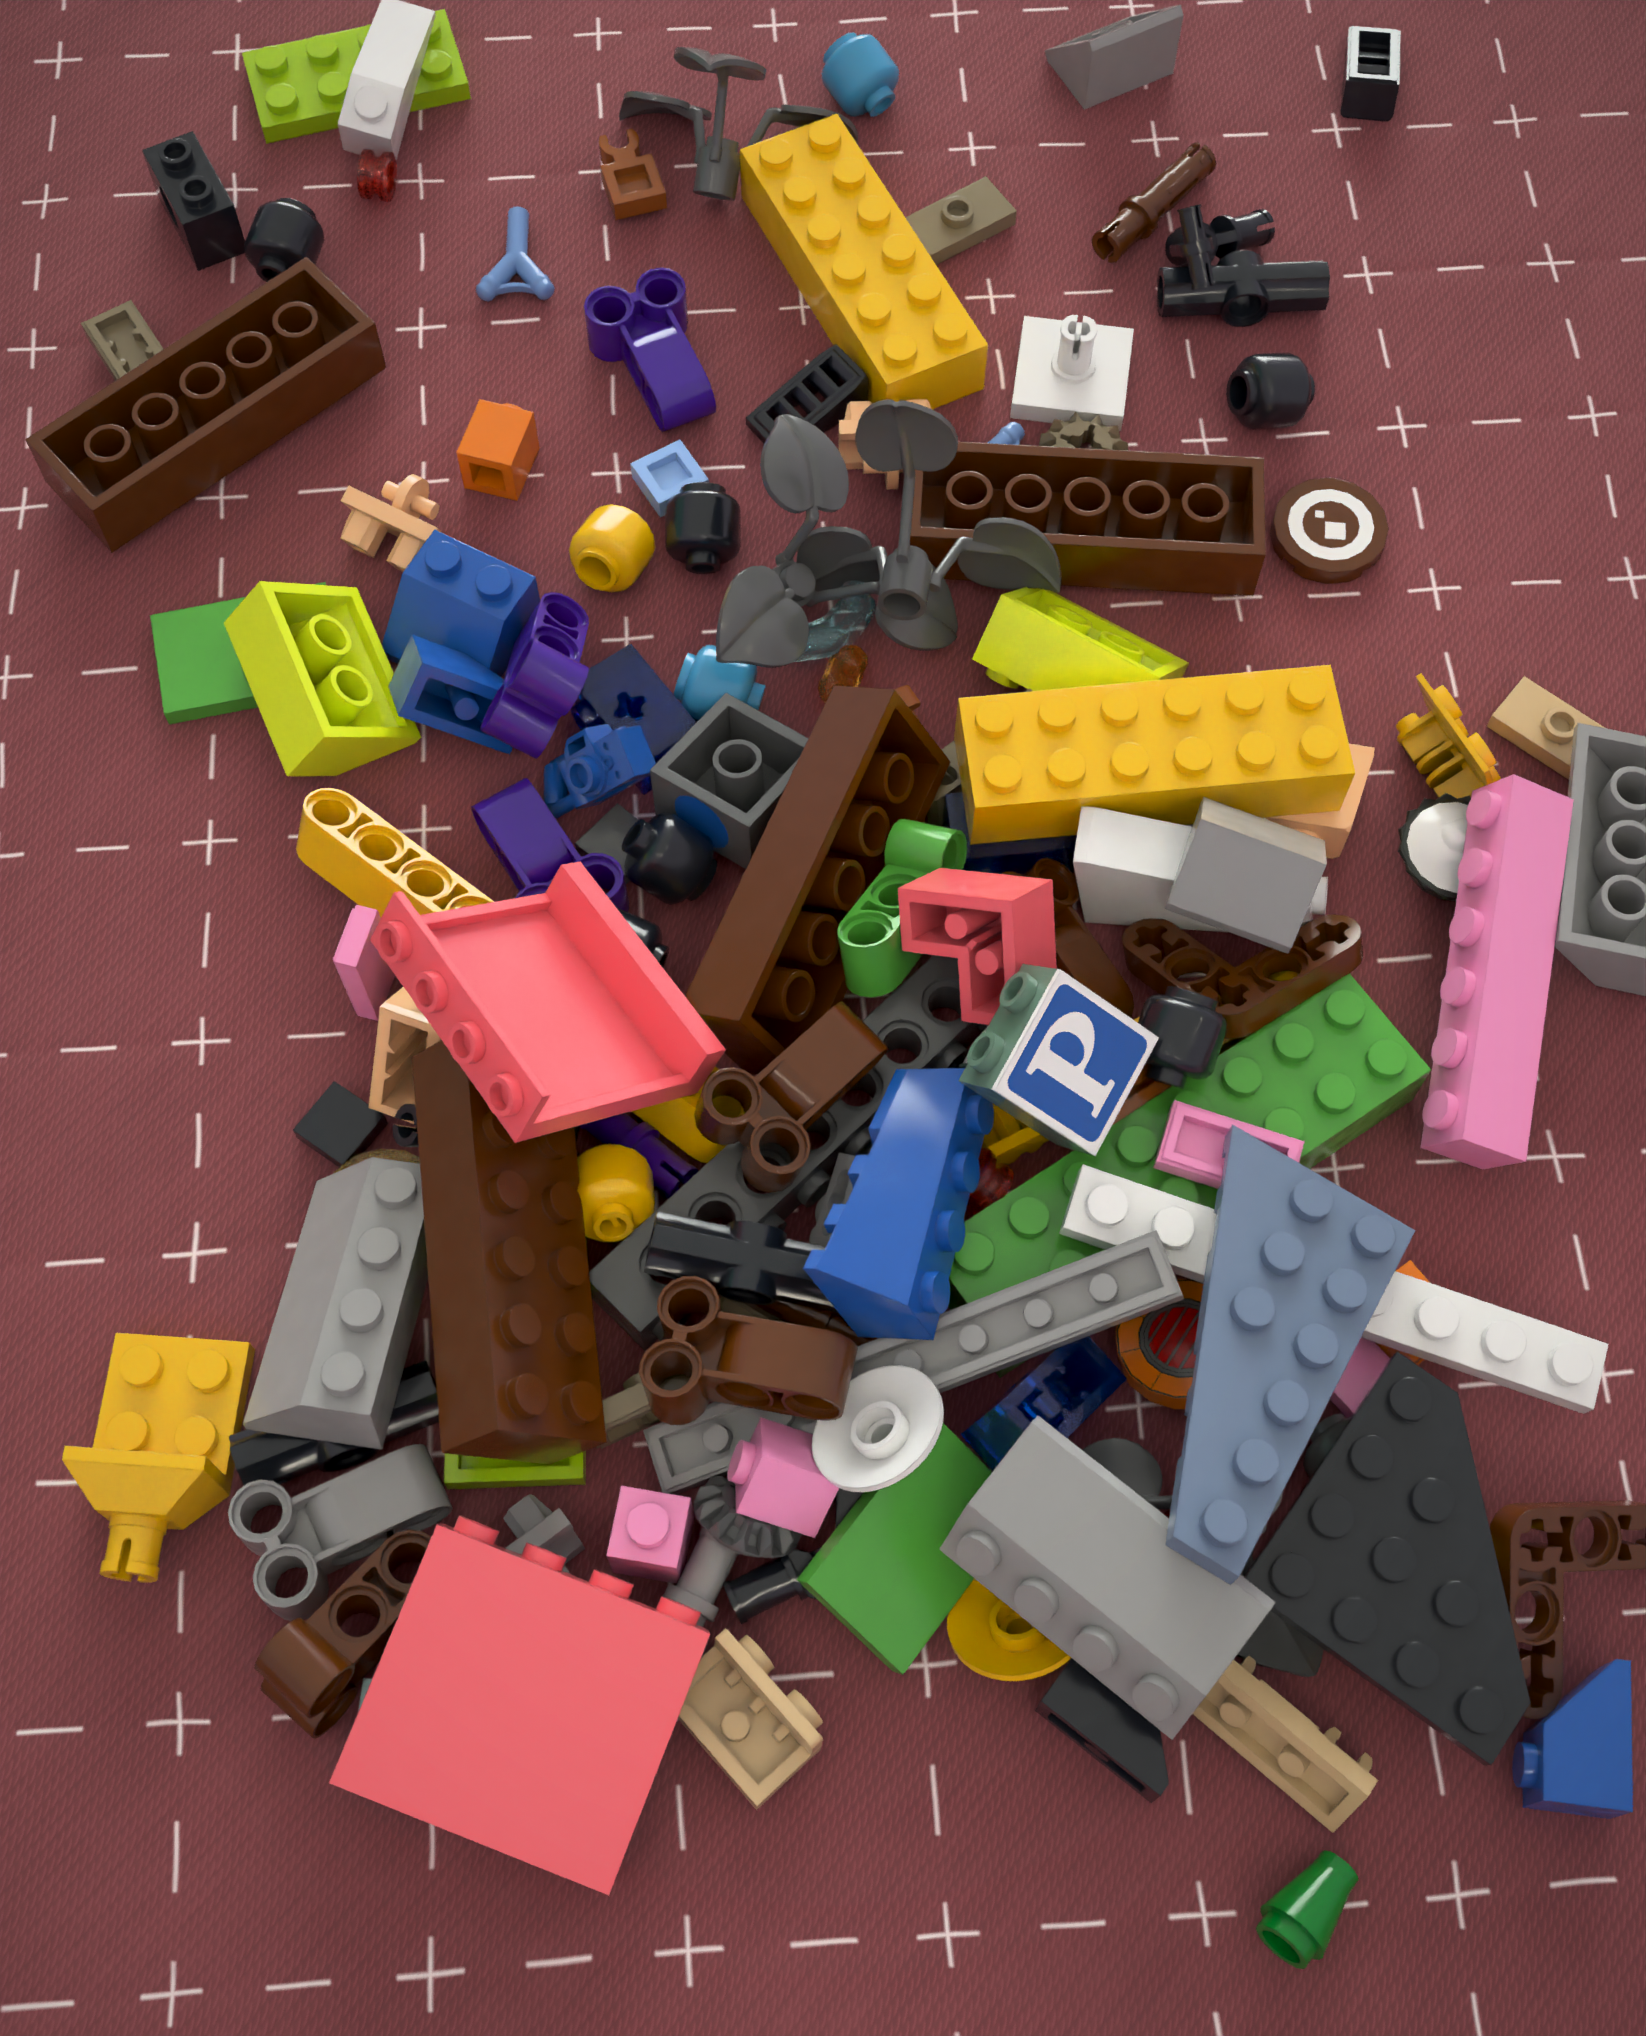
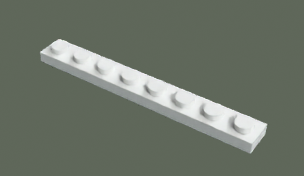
M1082 1165L1078 1171L1059 1234L1106 1250L1157 1230L1173 1272L1204 1283L1207 1256L1212 1249L1217 1214L1214 1213V1209ZM1397 1271L1394 1272L1361 1337L1583 1414L1594 1410L1609 1345Z

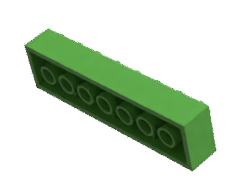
M1349 973L1220 1054L1214 1071L1208 1078L1194 1079L1187 1077L1184 1089L1171 1086L1111 1126L1096 1156L1074 1150L966 1220L964 1244L959 1252H955L949 1276L950 1300L948 1308L950 1310L1105 1250L1059 1234L1073 1186L1082 1165L1214 1209L1218 1189L1153 1168L1168 1113L1174 1100L1304 1141L1299 1163L1311 1169L1412 1101L1431 1069ZM1025 1361L999 1370L996 1374L1001 1378Z

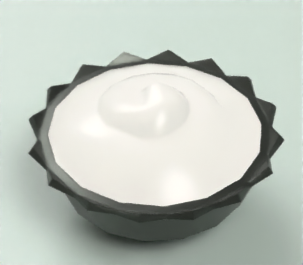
M1445 793L1436 800L1424 798L1418 809L1407 811L1406 822L1398 829L1401 840L1398 852L1404 860L1406 872L1409 873L1411 879L1424 892L1438 899L1456 901L1459 885L1457 872L1463 857L1468 823L1466 820V810L1471 800L1470 796L1457 799Z

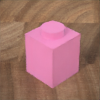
M762 1417L760 1418L750 1441L740 1440L729 1464L727 1478L728 1481L735 1483L736 1513L813 1538L816 1537L839 1488L830 1483L815 1464L812 1453L813 1434Z
M621 1486L606 1555L613 1573L677 1584L685 1568L695 1518L691 1498Z

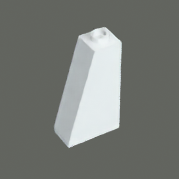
M1081 806L1073 865L1085 922L1130 926L1142 919L1155 918L1168 920L1180 929L1227 932L1165 909L1192 827L1097 807ZM1321 877L1301 927L1313 920V914L1325 915L1328 877Z

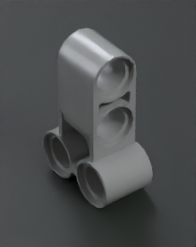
M414 1444L390 1452L292 1498L284 1487L274 1481L257 1480L249 1482L240 1488L231 1499L228 1518L231 1528L250 1551L261 1556L255 1565L253 1574L254 1588L257 1594L276 1615L284 1620L292 1621L297 1618H302L303 1620L310 1618L327 1600L329 1591L328 1574L373 1554L385 1540L397 1532L405 1530L422 1531L447 1517L452 1512L453 1507L427 1447L424 1444ZM269 1505L282 1507V1517L275 1528L262 1534L251 1532L252 1518L257 1511ZM296 1567L307 1569V1583L301 1592L289 1598L276 1596V1584L284 1572Z

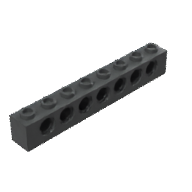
M933 955L863 1020L889 1047L887 1053L901 1048L913 1052L917 1058L912 1062L900 1064L893 1062L885 1054L849 1090L866 1092L872 1097L869 1103L863 1106H851L840 1098L806 1130V1132H815L822 1135L827 1142L820 1148L810 1150L807 1161L791 1186L782 1191L767 1194L756 1193L747 1187L749 1182L743 1175L741 1168V1158L745 1147L739 1141L735 1144H729L589 1272L592 1299L644 1351L657 1339L660 1341L665 1340L657 1312V1302L662 1289L668 1284L658 1283L651 1278L652 1274L644 1273L648 1245L657 1211L706 1222L714 1218L725 1219L729 1222L752 1221L771 1225L784 1231L787 1226L784 1220L801 1204L806 1208L811 1207L825 1195L839 1153L856 1156L867 1155L870 1152L873 1144L868 1128L896 1069L959 1068V1064H963L969 1050L967 1047L988 1026L963 1022L961 1017L954 1021L945 1022L938 1020L931 1014L932 1011L938 1008H950L961 1016L958 958ZM766 1143L759 1146L760 1154L771 1165L786 1166L791 1163L790 1155L779 1144ZM691 1313L684 1315L677 1324L685 1326L691 1317Z

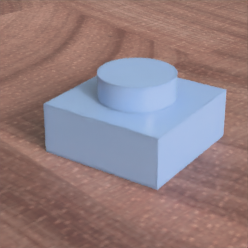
M680 439L630 463L633 480L659 517L665 515L668 501L680 493L681 487L690 483L709 482L708 477Z

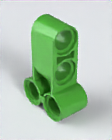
M905 818L899 819L893 825L885 846L886 866L837 928L846 986L852 993L862 997H878L892 992L902 983L923 955L902 951L898 888L938 868L963 870L967 855V840L962 831Z

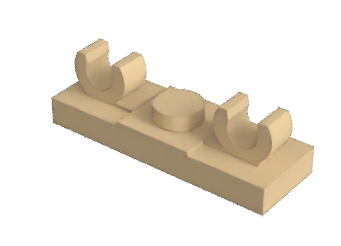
M1248 1656L1241 1664L1233 1659L1193 1712V1715L1334 1833L1365 1801L1378 1782L1369 1773L1372 1767V1757L1365 1752L1357 1761L1352 1759L1335 1744L1340 1738L1341 1731L1336 1727H1332L1322 1734L1319 1731L1320 1728L1266 1682L1262 1679L1259 1681L1252 1675L1256 1667V1661L1251 1656Z

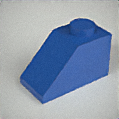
M411 634L388 686L398 716L507 754L511 753L512 746L480 730L487 709L498 689L503 684L504 679L465 653Z
M1615 1659L1595 1669L1563 1697L1550 1714L1540 1718L1523 1733V1742H1517L1512 1761L1514 1784L1516 1787L1523 1788V1808L1612 1819L1633 1812L1631 1661Z

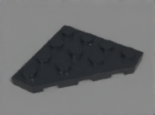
M1397 1351L1386 1364L1244 1575V1578L1276 1602L1270 1611L1481 1764L1488 1766L1493 1764L1530 1705V1698L1459 1395L1449 1386Z

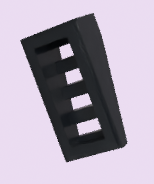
M1360 26L1348 28L1341 95V115L1344 118L1389 121L1393 118L1400 85L1401 31Z
M835 344L815 357L746 417V425L763 443H765L774 427L775 422L773 420L779 415L784 414L803 419L824 433L837 425L839 420L845 419L846 408L849 402L868 401V377ZM818 392L826 399L822 403L814 396ZM799 405L808 415L803 418L794 407Z

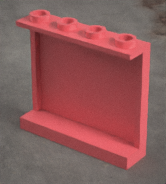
M581 861L562 864L546 893L419 915L403 891L394 892L370 939L381 958L388 964L413 999L416 1007L423 1013L450 1051L454 1060L458 1062L487 1103L489 1109L498 1118L515 1143L696 1094L726 1051L722 1043Z
M459 1515L455 1527L444 1523L437 1524L329 1784L609 1895L710 1636L708 1629L697 1625L701 1612L662 1596L657 1608L629 1598L634 1587L633 1584L595 1569L589 1582L563 1572L562 1569L567 1558L526 1542L522 1554L495 1544V1541L500 1531Z

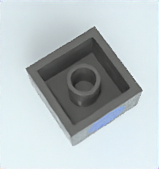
M725 693L650 769L655 814L670 812L707 835L712 840L715 852L746 869L809 738Z

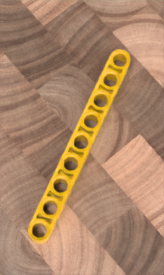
M320 788L310 792L305 797L296 846L298 857L305 865L359 906L376 909L380 917H382L393 893L403 891L419 915L494 902L352 795L334 788ZM715 1066L710 1075L708 1076V1078L706 1079V1081L713 1073L719 1071L720 1069H718ZM704 1084L696 1094L631 1111L643 1121L652 1125L659 1133L688 1155L700 1162L708 1163L727 1146L712 1143L702 1136L696 1127L694 1114ZM718 1096L712 1100L717 1112L723 1116L735 1118L744 1114L743 1107L733 1097Z

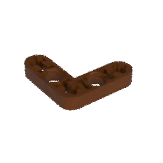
M1336 914L1318 917L1300 927L1288 954L1267 947L1236 967L1229 964L1174 923L1165 919H1142L1131 924L1122 935L1128 970L1158 994L1165 995L1167 986H1173L1218 1001L1216 1012L1220 1013L1227 1022L1226 1039L1243 1038L1256 1032L1354 971L1363 959L1360 925L1350 917ZM1162 949H1163V951H1164V957H1165L1164 959H1163V956H1162V951H1161ZM1282 971L1298 973L1295 978L1284 981H1274L1267 978L1271 974ZM1200 972L1206 974L1204 978L1197 981L1181 982L1176 980L1179 976L1186 973ZM1219 995H1220L1221 1003L1223 1004V1006H1220Z
M1630 1500L1513 1503L1505 1505L1496 1512L1490 1523V1532L1517 1647L1519 1642L1533 1645L1531 1651L1520 1648L1519 1652L1525 1680L1530 1677L1531 1673L1530 1686H1527L1530 1705L1522 1717L1535 1720L1546 1717L1556 1708L1561 1699L1563 1689L1564 1572L1646 1569V1535L1645 1538L1636 1540V1543L1624 1541L1621 1536V1529L1643 1530L1646 1528V1503ZM1587 1517L1593 1525L1594 1539L1590 1549L1580 1555L1575 1547L1574 1534L1579 1522ZM1531 1529L1547 1532L1548 1543L1525 1542L1520 1547V1535L1530 1532ZM1530 1591L1536 1603L1535 1617L1531 1624L1524 1629H1520L1515 1619L1516 1603L1525 1592Z

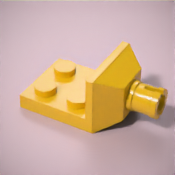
M129 1333L115 1334L93 1448L65 1446L62 1461L94 1510L109 1521L110 1533L105 1558L101 1562L100 1575L132 1582L133 1575H138L137 1581L142 1583L158 1581L160 1570L158 1563L163 1537L166 1535L167 1529L184 1530L230 1496L235 1464L230 1451L229 1436L241 1432L255 1354V1349L250 1342Z

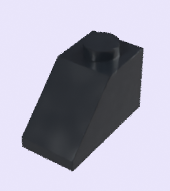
M1071 1659L1042 1698L1035 1711L1152 1803L1162 1795L1169 1785L1160 1730L1074 1659Z

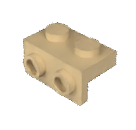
M725 1628L714 1638L715 1646L701 1657L678 1720L757 1810L821 1750L823 1738L816 1729L823 1721L813 1706L797 1690L794 1689L786 1696L767 1674L774 1669V1665L751 1637L745 1635L740 1641H737Z

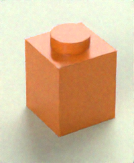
M479 399L456 452L464 488L518 501L540 449L534 412L524 410L514 404H498Z

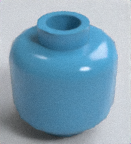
M854 32L848 33L837 39L825 52L822 82L845 113L855 117L868 112L871 117H875L884 112L895 100L893 90L899 81V69L875 37L871 34H860L857 36Z
M706 645L698 651L697 655L687 653L678 676L673 698L681 701V711L685 718L698 722L725 693L759 710L766 686L755 682L757 666L744 663L717 662L716 646Z

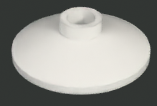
M902 1365L875 1368L853 1378L850 1381L842 1417L836 1420H817L812 1437V1453L819 1471L836 1487L851 1492L879 1490L905 1478L926 1459L940 1435L944 1418V1407L938 1389L924 1373L915 1368Z

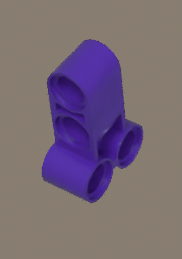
M654 268L640 276L637 280L636 292L629 294L620 287L603 286L595 289L587 296L584 311L590 351L595 357L603 361H624L655 423L662 432L716 413L715 397L709 379L684 334L688 325L686 286L684 279L679 273L668 268Z
M549 592L543 595L514 642L503 684L492 699L481 724L480 730L535 759L541 755L550 741L560 717L565 716L574 705L589 672V667L580 663L589 626V617L576 601L561 593Z
M527 778L471 806L472 814L482 835L519 891L515 898L546 893L562 864L581 861L602 889L610 890L606 895L615 907L629 912L628 894L621 865L613 857L604 853H591L581 857L535 787Z

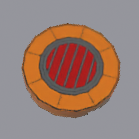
M1177 1279L1184 1296L1183 1300L1118 1324L1116 1328L1118 1361L1122 1366V1372L1129 1385L1150 1402L1176 1410L1185 1409L1188 1389L1192 1385L1196 1355L1193 1352L1203 1283L1192 1279Z

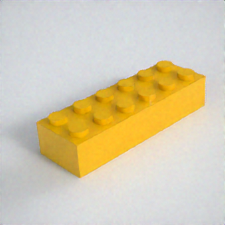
M838 114L740 149L741 196L832 344L838 345L867 375L869 380L868 401L873 404L887 399L894 400L895 402L927 399L933 410L984 389L988 352L987 342Z
M1331 665L958 698L954 740L970 845L1077 835L1081 806L1097 807L1181 825L1194 823L1203 797L1261 818L1340 811L1355 775Z

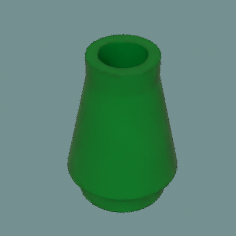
M1327 1850L1321 1851L1310 1866L1261 1906L1260 1911L1263 1918L1256 1926L1258 1936L1275 1955L1293 1967L1305 1969L1312 1959L1321 1960L1348 1896L1359 1880L1358 1875L1338 1855Z

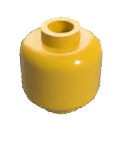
M613 504L600 506L588 516L572 537L569 547L570 560L579 579L587 586L595 590L612 593L625 591L636 582L650 563L655 550L654 535L647 522L629 508Z
M619 1144L595 1146L577 1157L580 1180L577 1191L582 1202L585 1236L600 1242L623 1241L649 1218L655 1210L653 1173L646 1158L635 1149Z

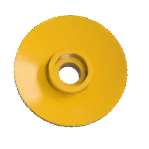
M975 1578L948 1613L947 1631L955 1654L967 1667L985 1677L1002 1681L1034 1679L1058 1669L1071 1659L1068 1654Z

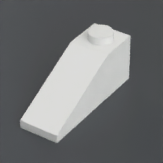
M381 0L352 70L338 120L343 150L395 165L433 27L435 11L400 0Z

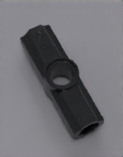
M1235 251L1225 255L1218 261L1217 265H1211L1216 285L1197 290L1191 289L1192 284L1188 266L1161 267L1158 272L1157 308L1158 315L1162 317L1221 315L1224 322L1231 326L1246 327L1261 322L1271 312L1326 310L1329 300L1330 272L1328 262L1323 261L1264 263L1262 257L1253 251Z
M657 1211L648 1245L644 1273L672 1279L683 1276H697L707 1280L714 1286L718 1295L742 1303L768 1305L778 1300L838 1313L803 1269L811 1250H825V1246L787 1239V1233L783 1230L763 1223L732 1221L725 1226Z
M426 1360L403 1369L384 1443L439 1422L436 1382ZM243 1430L229 1436L230 1451L243 1485L257 1480L274 1481L277 1484H284L318 1469L322 1472L341 1471L367 1461L379 1451V1449L253 1430Z

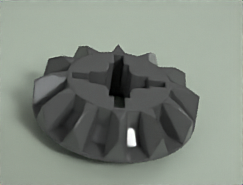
M711 1476L706 1485L699 1488L693 1503L695 1516L702 1527L723 1546L746 1556L763 1558L783 1557L790 1554L796 1548L802 1535L736 1513L735 1483L728 1481V1479L722 1476Z

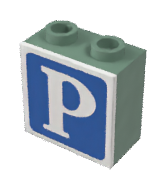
M1022 964L1019 971L1004 985L999 998L1000 1006L988 1028L972 1043L967 1054V1066L958 1081L1054 1144L1096 1156L1159 1037L1061 969Z

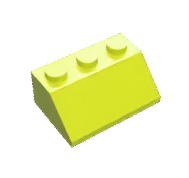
M259 581L224 622L287 777L337 776L411 746L421 738L415 721L400 717L397 714L388 687L394 672L357 587Z
M1028 587L1001 594L972 660L987 667L986 675L995 682L1010 688H1018L1021 685L1027 689L1030 688L1032 691L1176 679L1183 676L1189 665V662L1053 591Z

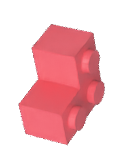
M938 868L898 888L902 951L958 958L961 1021L989 1025L1000 1006L999 998L1004 985L1019 971L1022 964L1057 969L1052 879Z

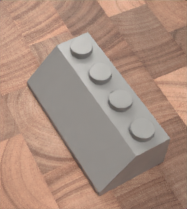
M1577 723L1573 732L1568 797L1574 799L1554 947L1595 986L1646 996V736Z
M371 1157L316 1181L243 1425L246 1430L375 1449L383 1448L428 1280L420 1164Z
M1039 1416L1029 1424L972 1497L939 1549L1171 1740L1187 1722L1276 1603L1242 1575L1230 1585L1166 1546L1169 1518Z

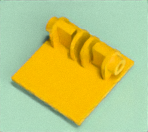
M1422 673L1417 675L1416 679L1428 713L1420 718L1416 713L1403 717L1396 724V729L1399 732L1397 741L1403 746L1414 764L1417 763L1416 768L1420 774L1433 771L1426 779L1428 786L1434 788L1433 790L1438 798L1447 793L1458 799L1466 796L1471 797L1473 790L1500 780L1501 777L1493 766L1497 762L1492 752L1477 732L1469 736L1467 729L1459 718L1462 716V712L1444 685L1433 690Z

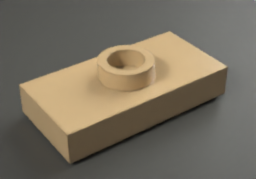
M1525 676L1493 713L1487 724L1488 728L1568 780L1570 776L1573 732L1577 723L1605 728Z

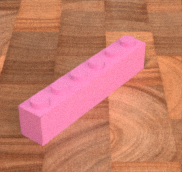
M1515 774L1473 790L1466 810V820L1468 823L1463 857L1457 872L1459 885L1455 913L1449 927L1450 947L1446 975L1440 989L1442 1003L1437 1037L1434 1040L1431 1051L1433 1060L1428 1098L1422 1113L1424 1127L1420 1148L1480 1169L1526 1162L1574 802V799Z

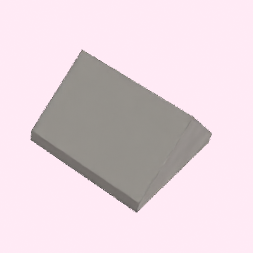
M1181 4L1129 16L1045 50L1047 61L1084 110L1173 74L1184 16Z
M1203 797L1165 909L1288 954L1327 865L1325 840Z

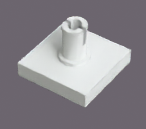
M1078 315L1067 316L1064 320L1024 316L1010 418L1053 423L1054 419L1063 422L1069 421L1075 412L1083 421H1092L1099 414L1103 425L1107 427L1118 425L1119 431H1121L1134 329L1098 325L1092 318L1083 316L1082 323L1077 322Z

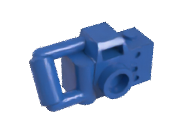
M608 724L585 728L567 739L564 753L544 767L543 801L555 818H559L575 808L579 810L599 805L650 776V769L656 762L641 726L637 725L627 728L623 726L612 730Z

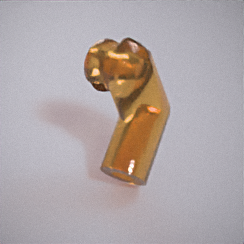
M848 644L842 646L839 652L833 654L829 659L818 683L819 696L824 704L834 686L859 687L864 677V671L868 666V657L863 649L856 645Z

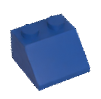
M434 530L402 573L382 642V647L388 660L399 663L411 634L465 653L502 677L507 670L514 642L540 601L536 577Z

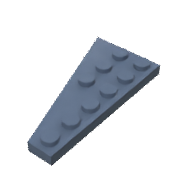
M1234 1125L1231 1126L1224 1140L1222 1158H1225L1222 1181L1217 1190L1214 1213L1217 1214L1212 1249L1207 1256L1193 1352L1196 1355L1191 1387L1188 1389L1184 1413L1187 1416L1182 1455L1177 1461L1165 1543L1169 1548L1230 1585L1239 1578L1416 1231Z

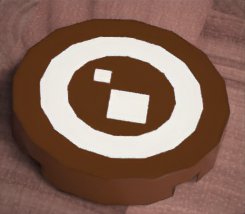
M1335 478L1309 479L1290 488L1280 499L1272 521L1270 536L1275 553L1281 561L1284 556L1287 562L1294 566L1293 572L1304 579L1333 584L1350 582L1361 577L1363 571L1369 569L1372 565L1374 566L1381 558L1389 528L1384 509L1371 493L1352 482Z

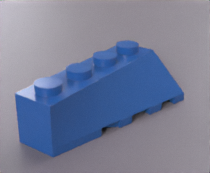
M965 1068L896 1069L868 1128L873 1146L868 1155L855 1156L847 1173L853 1188L846 1204H833L824 1222L827 1233H832L825 1250H811L803 1267L805 1272L858 1337L934 1340L939 1316L948 1307L950 1300L949 1276L955 1252H959L964 1244V1216L970 1193L977 1189L979 1183L980 1166L978 1160L984 1136L990 1133L994 1122L993 1103L958 1081Z

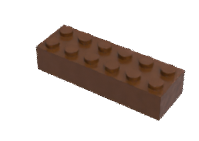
M305 257L25 440L46 483L111 552H114L386 369L376 324L313 262Z
M958 442L956 456L947 467L932 472L915 469L910 545L924 550L928 555V560L937 568L958 538H973L974 528L978 522L987 518H1012L1034 526L1050 541L1060 563L1061 586L1254 596L1266 555L1264 458ZM958 558L944 576V579L971 581L960 570Z
M850 686L833 687L685 997L725 1047L726 1051L724 1053L742 1070L748 1073L758 1075L827 1011L843 1000L848 988L845 981L837 928L886 866L885 846L893 825L899 819L904 818L924 822L951 761L895 689Z
M441 1040L412 1057L441 1453L553 1464L607 1443L581 1198L577 1191L580 1180L574 1127L515 1143Z

